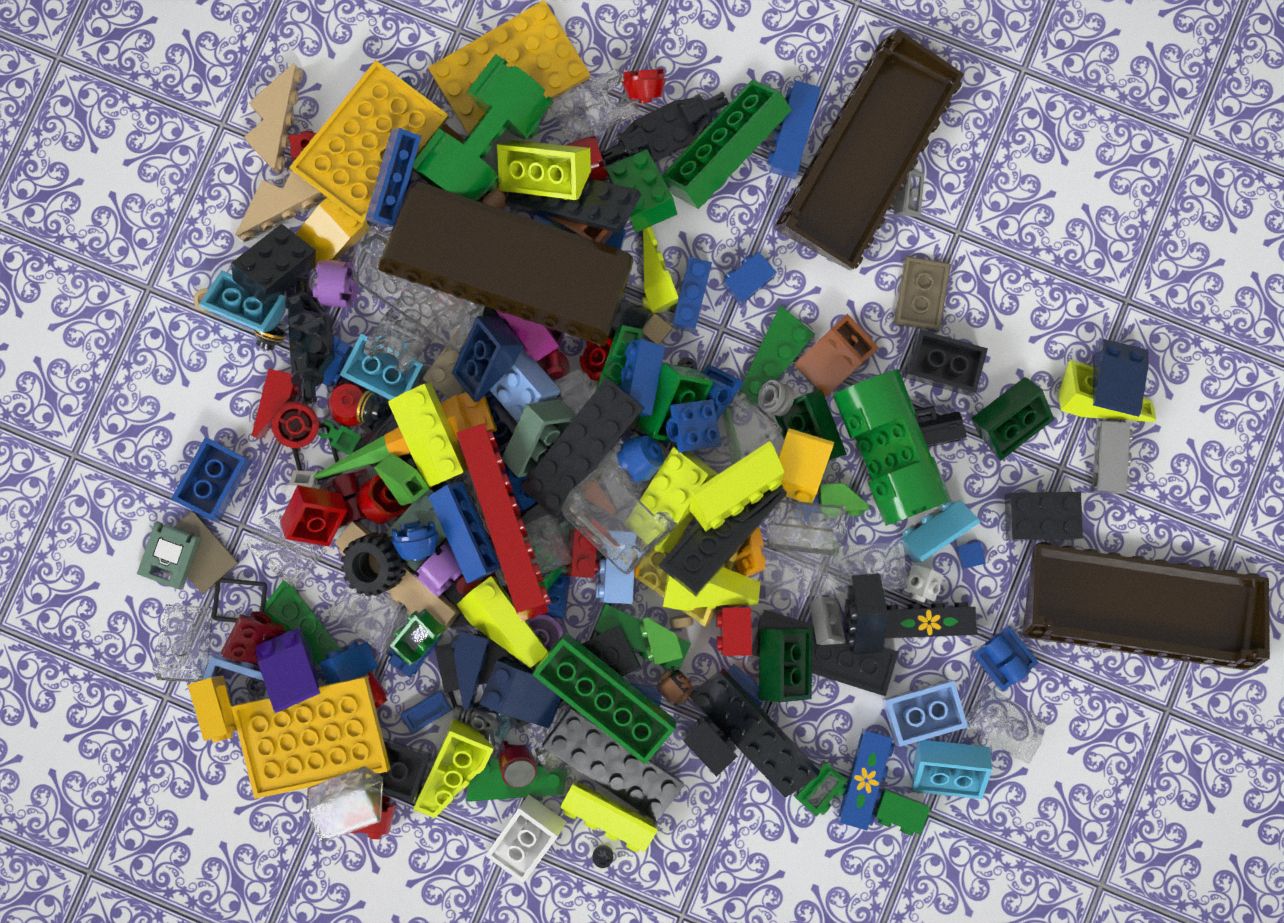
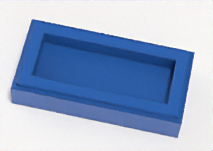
M439 690L401 713L400 716L411 734H414L447 714L453 708L442 690Z

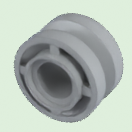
M769 380L759 391L758 405L763 411L776 416H783L793 405L794 392L786 384L776 380Z

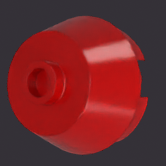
M664 69L623 72L624 81L621 82L628 99H639V103H652V98L662 97L667 78H664Z
M608 337L605 346L594 344L590 341L586 342L587 347L584 350L583 356L580 355L579 361L581 369L590 379L594 381L600 380L614 340L613 338Z
M350 380L337 384L331 390L327 401L328 411L332 418L345 426L360 424L361 422L356 417L358 403L363 394L369 389Z
M289 402L277 409L273 415L271 427L275 438L282 445L290 448H301L310 444L317 436L319 420L315 411L310 406L301 402Z

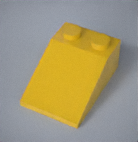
M326 198L314 210L297 231L296 235L316 250L317 266L319 261L338 260L372 228L367 222L365 225H362Z
M790 428L788 429L778 455L784 470L781 485L787 492L785 497L812 505L834 442Z

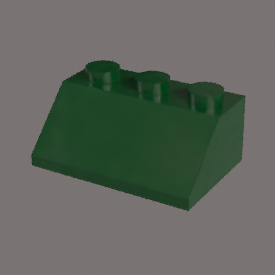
M1024 377L973 416L971 420L977 433L1001 461L1051 423L1054 417L1043 390Z
M823 390L807 393L794 399L792 407L785 415H775L783 439H785L790 428L834 442L828 462L847 455Z
M760 628L759 700L781 703L812 699V628Z

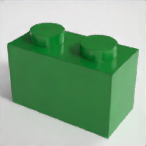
M882 788L879 803L876 804L874 812L876 813L875 817L878 818V823L887 827H891L892 824L900 827L899 831L913 836L914 832L921 835L930 807Z

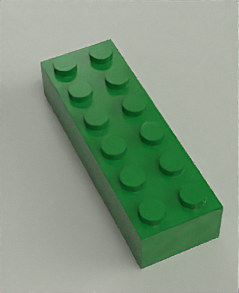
M752 79L661 175L670 192L697 209L704 205L713 193L723 185L729 176L738 169L745 159L754 152L760 143L792 111L780 91Z
M566 631L538 663L532 674L643 764L650 760L676 729V720Z

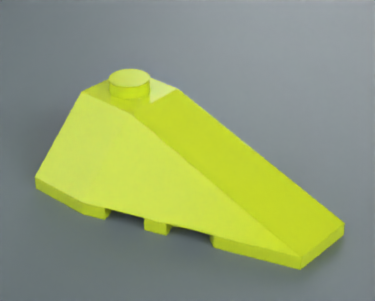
M650 226L643 230L645 297L641 299L644 308L649 309L653 316L654 314L676 308L679 298L669 271H665L664 258L662 253L657 250V240Z
M1074 360L1068 362L1058 393L1061 411L1089 418L1155 422L1157 420L1153 402L1143 397L1139 417L1093 406V367Z
M722 567L698 596L695 597L667 574L663 607L692 611L694 608L700 607L713 609L716 606L729 605L730 607L756 605L759 602L761 582Z
M489 577L456 604L472 626L528 667H533L548 653V650L526 620L521 622L512 599L496 577Z
M452 719L413 810L435 818L477 774L484 770L494 746L474 728Z

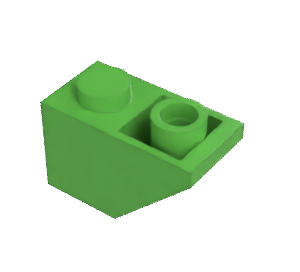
M393 453L374 467L401 506L415 502L430 489L415 468Z
M844 483L819 485L820 514H826V518L840 517V513L849 512V516H862L863 511L869 510V505Z
M643 618V624H639L642 637H648L650 646L646 647L649 661L654 660L655 665L683 658L677 634L649 618Z

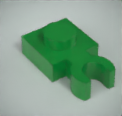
M325 421L324 424L330 427V432L323 434L319 431L318 435L326 440L333 439L330 446L347 455L354 453L353 450L363 437L343 425L340 426L339 430H336L331 422Z

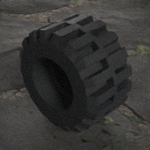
M373 532L351 541L348 544L349 547L344 549L343 553L345 556L341 557V562L344 566H341V572H345L346 576L343 577L345 582L349 581V587L351 589L356 588V593H365V596H376L396 587L403 580L401 577L406 574L404 567L407 566V561H404L399 556L391 542L393 536L388 537L387 533L384 532L380 534L379 532ZM369 553L374 555L379 562V575L369 565Z

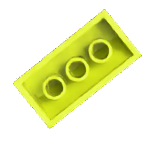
M518 140L497 144L500 191L572 200L579 199L591 172L590 148Z
M432 383L420 385L388 401L417 469L428 487L469 470Z
M770 441L692 491L689 510L705 531L710 528L716 529L725 522L724 519L730 515H738L743 511L745 505L750 502L752 504L756 503L763 497V493L769 489L774 491L782 484L784 470L773 444Z
M576 780L573 781L560 807L564 809L563 814L572 819L579 817L585 820L584 825L593 830H597V828L602 829L606 832V837L616 842L618 839H621L627 843V848L637 853L639 850L646 851L658 831V824Z

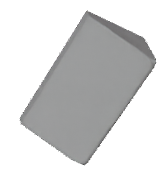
M915 170L909 171L906 176V185L901 191L898 190L896 194L894 215L920 218L924 173ZM911 176L919 177L918 190L916 188L910 189ZM917 197L916 209L912 199Z
M819 596L810 601L809 605L817 644L845 643L837 599Z

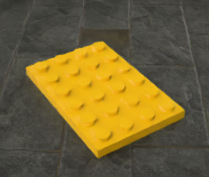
M545 0L428 67V70L467 134L470 133L485 112L466 94V91L495 54L508 62L506 64L508 67L516 65L545 89L543 95L546 98L550 96L552 99H555L591 78L589 71Z
M375 60L289 168L354 219L365 225L367 222L365 218L391 130L401 128L421 136L416 153L417 157L437 129H441L450 117L442 109Z
M368 676L319 686L320 694L277 713L274 712L269 697L236 704L231 707L254 799L383 773L391 769Z

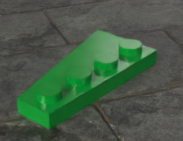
M781 305L743 381L744 384L739 389L741 393L756 405L758 404V394L761 387L769 380L777 381L815 335L813 331Z
M623 325L618 326L596 390L606 377L611 378L621 387V372L625 367L626 348L630 341L642 339L643 329Z
M285 578L265 603V614L270 616L274 623L284 625L285 633L299 627L311 645L313 659L317 664L327 659L326 654L339 649L340 653L343 652L292 584Z
M490 757L484 770L470 781L466 802L524 798L528 794L532 797L563 795L567 770L536 765L537 775L535 779L527 786L514 788L508 786L503 781L499 768V758Z

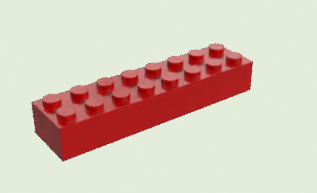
M483 423L456 432L518 617L522 622L548 613L547 605L551 604L545 585L540 587L539 583L543 582V578L537 563H532V560L536 559L530 541H525L524 539L528 537V533L522 518L517 519V516L521 515L514 495H509L513 493V489L507 473L502 474L506 469L499 451L495 452L499 448L492 429L487 430Z

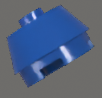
M650 436L627 438L620 445L621 450L617 452V459L621 469H627L632 475L631 480L637 483L652 479L664 462L663 452L659 444Z
M420 521L401 524V530L392 529L393 538H391V542L402 559L420 561L435 553L439 531L436 530L435 522L429 521L428 525H422Z

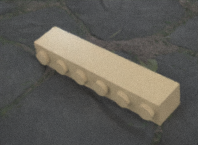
M352 521L336 540L335 544L340 548L339 552L345 556L343 551L346 547H349L348 544L351 541L372 532L361 522ZM369 553V565L379 575V562L374 555ZM407 565L404 567L406 574L401 577L403 580L396 587L388 590L391 593L389 596L395 602L404 604L408 608L407 612L410 615L416 610L421 612L426 609L440 624L447 627L442 633L444 634L461 614V610L444 595L441 594L439 597L435 594L433 595L414 576L416 571Z

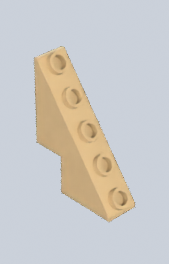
M295 63L289 66L249 102L254 111L263 120L243 137L277 175L285 166V157L283 155L285 148L289 146V126H292L294 122L292 110L293 105H296L298 101L297 85L301 83L303 77V70L299 69Z
M291 171L283 189L262 180L235 235L243 242L250 241L255 237L256 233L274 228L276 226L275 223L281 220H289L296 215V212L302 209H310L316 205L317 201L327 197L293 171Z

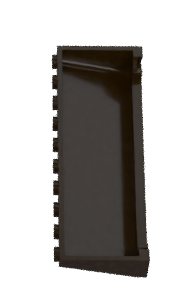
M899 29L886 35L874 50L779 216L774 229L847 270L857 269L863 260L862 254L864 250L868 249L874 241L872 236L876 229H880L884 224L885 213L894 206L898 190L901 191L906 185L907 174L916 167L919 153L923 152L928 146V137L931 132L933 133L938 128L941 114L945 113L950 107L951 101L949 100L962 86L961 79L964 73Z
M412 182L406 192L383 251L378 270L388 275H394L409 282L418 283L433 290L474 302L480 306H486L501 313L510 314L525 321H531L546 328L555 329L570 336H576L591 343L605 346L634 259L626 251L422 182Z
M1040 542L1035 544L1032 551L1023 636L1030 639L1237 670H1253L1270 659L1269 578L1260 577L1257 573L1239 574L1235 570L1219 571L1214 570L1210 566L1199 568L1192 567L1188 563L1172 564L1163 559L1152 561L1145 560L1142 556L1125 557L1115 552L1105 554L1098 553L1095 549L1078 550L1073 546L1058 547L1052 546L1048 542Z

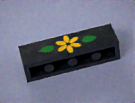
M956 602L954 607L945 608V603H932L931 608L923 609L922 604H907L908 609H899L898 605H886L888 616L884 639L977 635L976 607H969L968 602Z

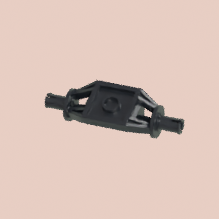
M723 91L707 100H704L700 94H697L694 98L675 100L634 120L623 133L617 134L619 140L617 145L600 152L603 160L605 159V164L609 165V163L623 156L626 158L639 153H632L631 151L641 147L648 150L655 163L691 145L705 127L712 122L711 113L729 104L727 97L724 98L725 94ZM703 116V119L694 126L693 122Z
M301 278L297 281V284L293 285L294 294H291L285 300L289 320L291 383L301 388V401L305 404H312L317 401L315 387L323 383L324 373L335 359L332 319L318 304L317 298L313 294L308 293L307 280Z

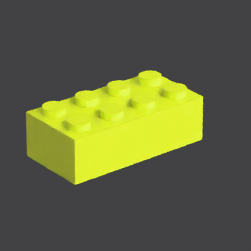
M673 447L624 525L631 531L636 532V535L657 552H671L694 517L689 510L692 491L718 475V473L690 451L679 453L678 448Z

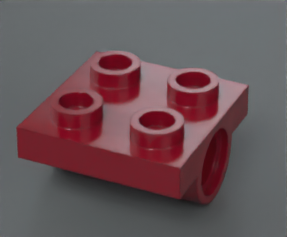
M367 469L343 474L332 479L330 482L322 484L323 490L342 494L347 512L339 528L349 525L352 521L358 522L367 518L356 503L361 486L370 479Z
M253 611L250 616L240 614L221 650L222 657L258 665L255 646L284 634L286 631L285 627L282 624L274 623L270 616L260 611Z

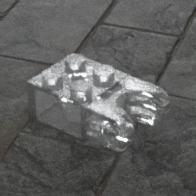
M612 69L553 99L554 103L550 107V111L568 144L595 135L596 137L638 112L639 106L636 101L629 99L624 102H614L608 97L609 92L621 82L622 75L618 69ZM583 113L584 116L580 118V116L576 114Z
M401 295L381 318L378 326L368 336L363 353L372 358L380 353L392 354L399 362L396 370L406 374L437 336L443 315Z

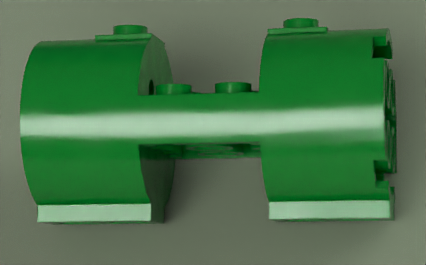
M495 54L466 91V94L485 112L462 143L440 128L437 129L415 158L412 169L430 186L479 201L486 192L490 194L498 184L495 180L499 175L481 159L493 147L490 142L499 138L505 130L523 140H526L528 137L532 139L540 130V127L537 125L554 103L552 97L548 96L546 98L543 95L545 89L516 65L508 67L506 65L508 62Z
M899 369L874 376L833 395L850 439H856L872 481L868 482V485L885 526L951 501L935 458L931 457L916 420V411Z

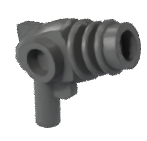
M457 704L453 711V718L457 719V721L461 720L462 723L465 722V725L470 723V727L484 735L485 739L495 746L493 729L498 728L500 725L497 712L480 707H475V709L472 707L466 710L463 709V705Z

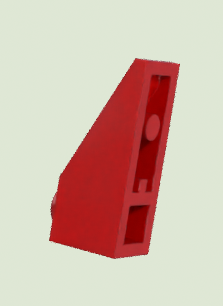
M268 369L251 436L262 439L271 429L272 418L277 409L286 403L294 402L296 395L300 394L301 388L291 383L292 374Z

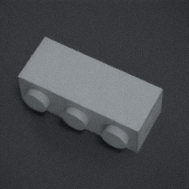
M1111 421L1096 423L1092 492L1122 494L1126 493L1127 489H1129L1130 476L1127 474L1128 466H1130L1132 460L1131 452H1129V443L1133 439L1130 423Z

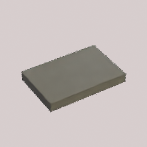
M905 256L894 324L940 331L951 264Z
M191 511L174 526L193 533L191 539L194 535L201 537L188 578L202 594H205L218 580L239 564L196 512Z

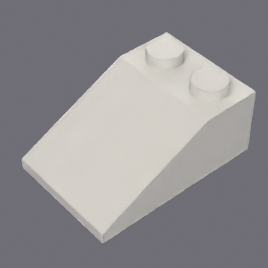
M528 794L485 856L524 883L557 839L567 821Z

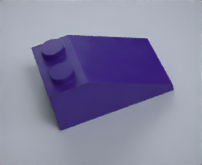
M299 627L255 646L258 665L275 713L320 694L312 648Z

